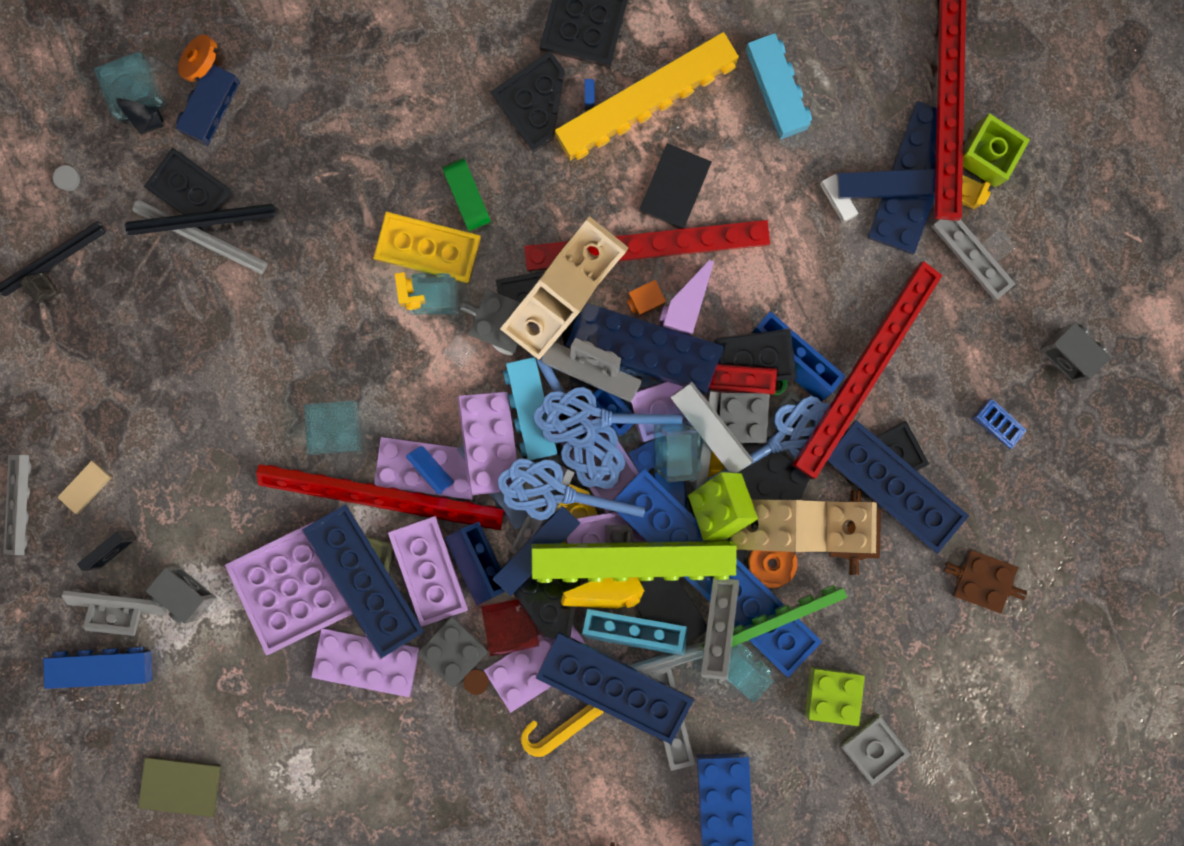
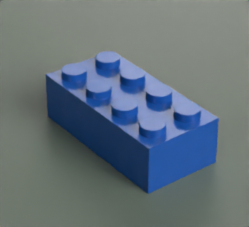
M747 753L696 755L701 846H753L749 756Z

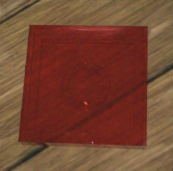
M517 599L481 607L490 656L539 647L536 626Z

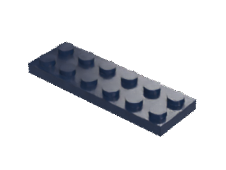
M919 101L915 103L891 171L936 169V107ZM935 195L881 198L867 239L912 255L915 254Z
M586 303L578 314L566 343V347L571 349L575 338L581 341H588L599 349L615 353L617 357L621 358V367L682 387L692 381L697 389L704 394L708 392L724 350L722 345Z
M854 420L845 431L827 460L836 470L874 502H877L881 508L937 554L969 517L966 512L857 420Z
M346 504L302 529L304 536L379 659L384 658L424 633Z
M559 631L536 674V679L669 744H672L694 702L693 697Z

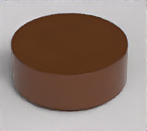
M481 669L471 670L464 678L465 689L473 695L482 694L489 685V678Z

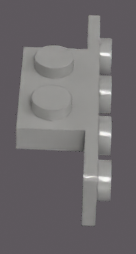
M575 338L571 349L554 342L542 357L543 364L628 402L633 400L641 385V380L619 371L620 357H617L611 351L599 349L588 341H581Z
M79 589L62 592V597L67 605L88 607L83 625L85 631L135 636L141 613L163 616L166 614V608L155 605L149 599L150 597L145 600L136 599L131 595L111 596L105 592L91 594Z

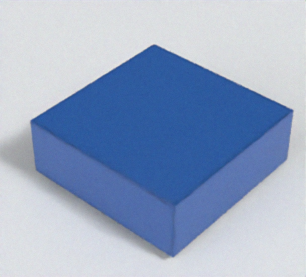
M585 79V110H590L594 108L595 80Z

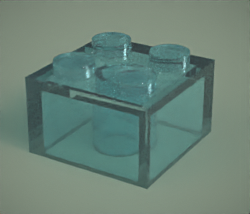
M140 51L94 68L110 114L119 122L128 118L118 106L116 98L128 99L148 107L165 105L149 60Z
M447 273L436 274V278H426L425 274H411L414 293L410 294V297L424 295L426 304H421L419 309L407 310L410 315L459 314V284L455 277H451V274Z
M343 401L304 404L308 455L362 452L358 402Z
M683 420L682 424H654L655 471L667 482L698 480V472L701 470L700 458L697 457V447H700L701 442L699 432Z
M738 644L731 647L728 680L749 700L755 703L774 682L770 677L773 672L759 659L755 663L751 659L754 654L743 644Z

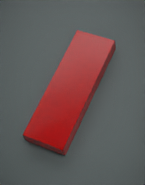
M718 364L709 389L775 395L777 368Z

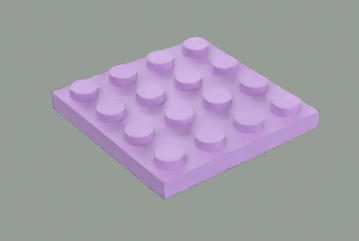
M312 523L225 565L266 656L352 615L302 532V529Z

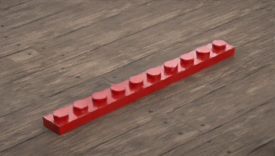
M939 0L934 219L959 221L962 218L966 0Z
M768 220L615 236L628 247V250L618 262L770 245ZM569 241L524 246L527 272L546 270ZM588 247V250L592 255H599V251L596 247Z
M925 261L919 262L794 461L793 466L809 478L816 479L943 276Z
M259 464L256 471L258 486L430 518L436 516L437 519L468 525L479 521L481 527L500 531L502 528L504 510L498 509L495 506H481L469 501H454L442 496H428L421 492L411 493L394 487H379L372 483L352 482L346 478L336 479L327 477L324 474H309L297 469L279 468L275 465L266 466Z

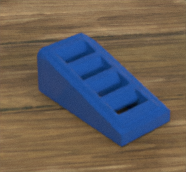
M992 398L987 399L972 418L1009 449H1012L1027 431ZM993 410L995 413L987 420L985 417ZM1000 416L1002 418L1001 421L994 427L992 424ZM1006 422L1010 425L1001 433L999 430ZM1015 428L1017 432L1008 440L1006 436Z

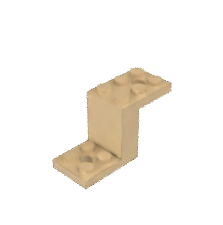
M589 216L548 266L500 330L540 360L580 313L598 284L626 253L628 247ZM588 247H596L599 251V255H592L589 252ZM529 322L536 323L540 330H533L529 326Z
M752 500L758 517V529L754 532L751 524L730 537V541L737 545L736 550L876 553L877 502ZM851 520L856 526L853 534H850L847 530V524Z

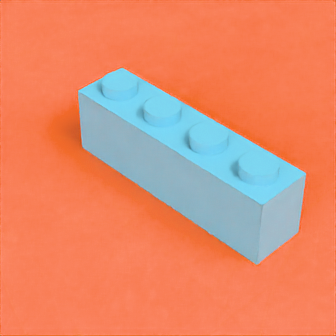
M776 33L748 43L745 51L780 140L807 130L811 124L810 121H812L811 112L808 107H804L801 100L803 92L800 85H796L792 77L794 76V69L792 64L785 59L784 54L786 50L781 39L778 40Z
M536 358L507 363V370H504L503 374L506 385L511 384L513 394L508 396L511 409L516 408L518 418L514 419L517 433L522 432L524 442L519 443L522 457L527 456L529 460L533 461L558 455L555 443L549 442L543 436V430L536 425L533 417L536 409L543 404L545 398ZM546 413L542 417L544 421L548 418Z
M587 609L582 634L588 639L684 656L688 629L686 626Z

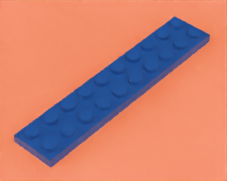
M644 468L613 499L614 501L645 508L643 518L621 512L617 513L647 542L703 541L696 518ZM736 558V576H729V579L739 580L734 626L743 624V627L752 624V619L757 616L766 614V617L775 614V609L784 604ZM685 576L684 578L710 602L714 576H704L703 580H690L689 576ZM800 619L749 640L787 677L822 643Z

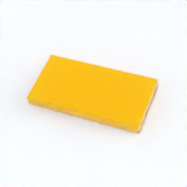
M385 212L373 259L469 284L481 236Z

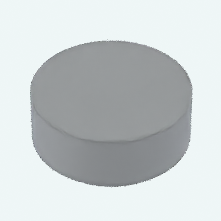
M63 165L55 170L53 181L58 188L64 191H72L78 187L80 175L73 167Z

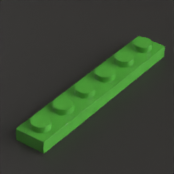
M835 585L827 586L821 589L822 594L812 597V594L798 599V604L789 607V604L775 609V614L766 617V614L757 616L752 619V624L743 627V624L734 626L732 647L848 598L844 588L835 587Z

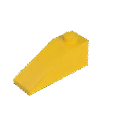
M628 577V581L622 582L614 581L613 578H603L601 582H588L564 592L561 603L563 606L619 609L626 606L630 608L640 602L644 589L638 577Z

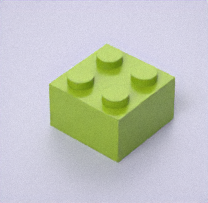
M989 113L976 123L963 146V167L996 188L1009 179L1030 139Z
M721 472L688 495L703 541H725L758 519L744 478L740 473Z
M810 666L804 716L808 720L859 726L865 676L858 672Z

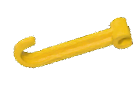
M588 704L539 742L531 743L528 735L537 726V721L534 720L523 729L521 735L523 749L529 755L535 757L547 755L604 712Z

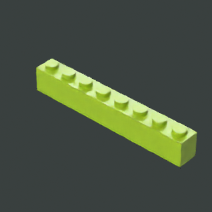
M733 541L531 544L532 579H537V582L549 583L552 582V579H562L563 582H577L578 578H588L590 582H601L603 578H613L614 581L622 582L628 581V577H638L640 581H652L654 577H664V580L675 581L679 580V577L689 576L690 580H703L704 576H714V579L726 580L729 579V576H736L737 545Z

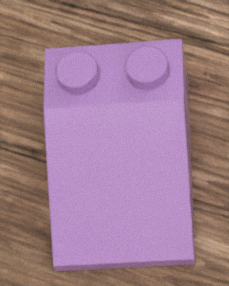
M709 260L671 300L669 306L663 307L659 319V324H663L662 327L690 336L693 334L714 261Z

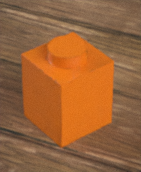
M656 280L629 292V300H626L631 313H637L638 317L646 315L666 304V300Z

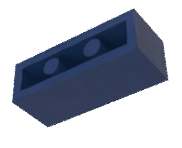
M215 65L211 66L206 75L201 78L198 77L199 82L195 90L189 93L187 98L188 104L184 112H180L176 120V129L181 134L206 146H209L240 84L239 79L234 74Z
M479 521L445 537L476 606L506 592L492 579L501 567Z

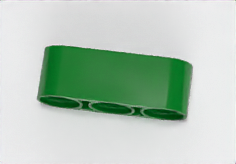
M465 158L442 166L468 231L491 223Z

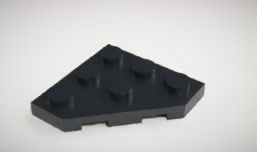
M551 50L491 91L492 97L532 153L553 140L565 71Z
M531 575L513 593L544 639L554 640L558 631L571 637L576 606H563L561 599L564 592L580 586L581 578H578L577 582H563L562 579H552V582L540 583L537 582V579H532Z

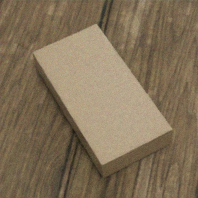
M91 461L57 498L75 514H79L112 477L95 461Z

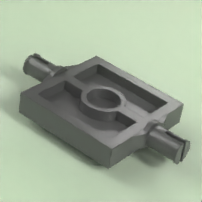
M489 289L486 290L484 298L478 306L464 301L462 305L471 308V310L461 306L460 311L474 315L473 325L468 335L515 354L519 344L500 330V328L519 306L520 302Z

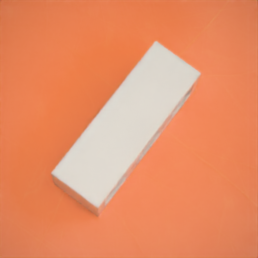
M834 174L823 180L820 185L842 224L856 217L858 212L850 199H838L837 175Z

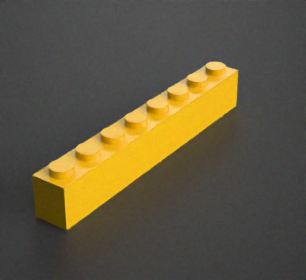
M723 32L555 130V137L570 161L574 158L580 160L589 154L588 150L595 146L600 148L610 142L609 138L615 134L623 135L631 129V125L638 121L643 123L652 117V113L658 109L664 111L673 105L672 101L677 98H687L694 92V88L700 85L703 87L709 85L718 74H728L736 68L735 65L739 56Z

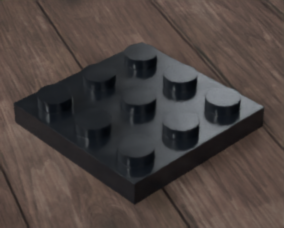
M552 0L540 50L546 52L551 50L554 54L610 68L628 0Z
M744 443L743 447L750 454L762 447V445L758 443ZM771 452L738 472L744 478L751 500H800L810 478L793 466L794 460L777 452ZM757 520L753 522L754 525L759 526Z

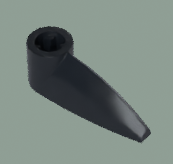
M116 98L120 109L141 135L165 127L162 114L157 106L148 107L128 99Z

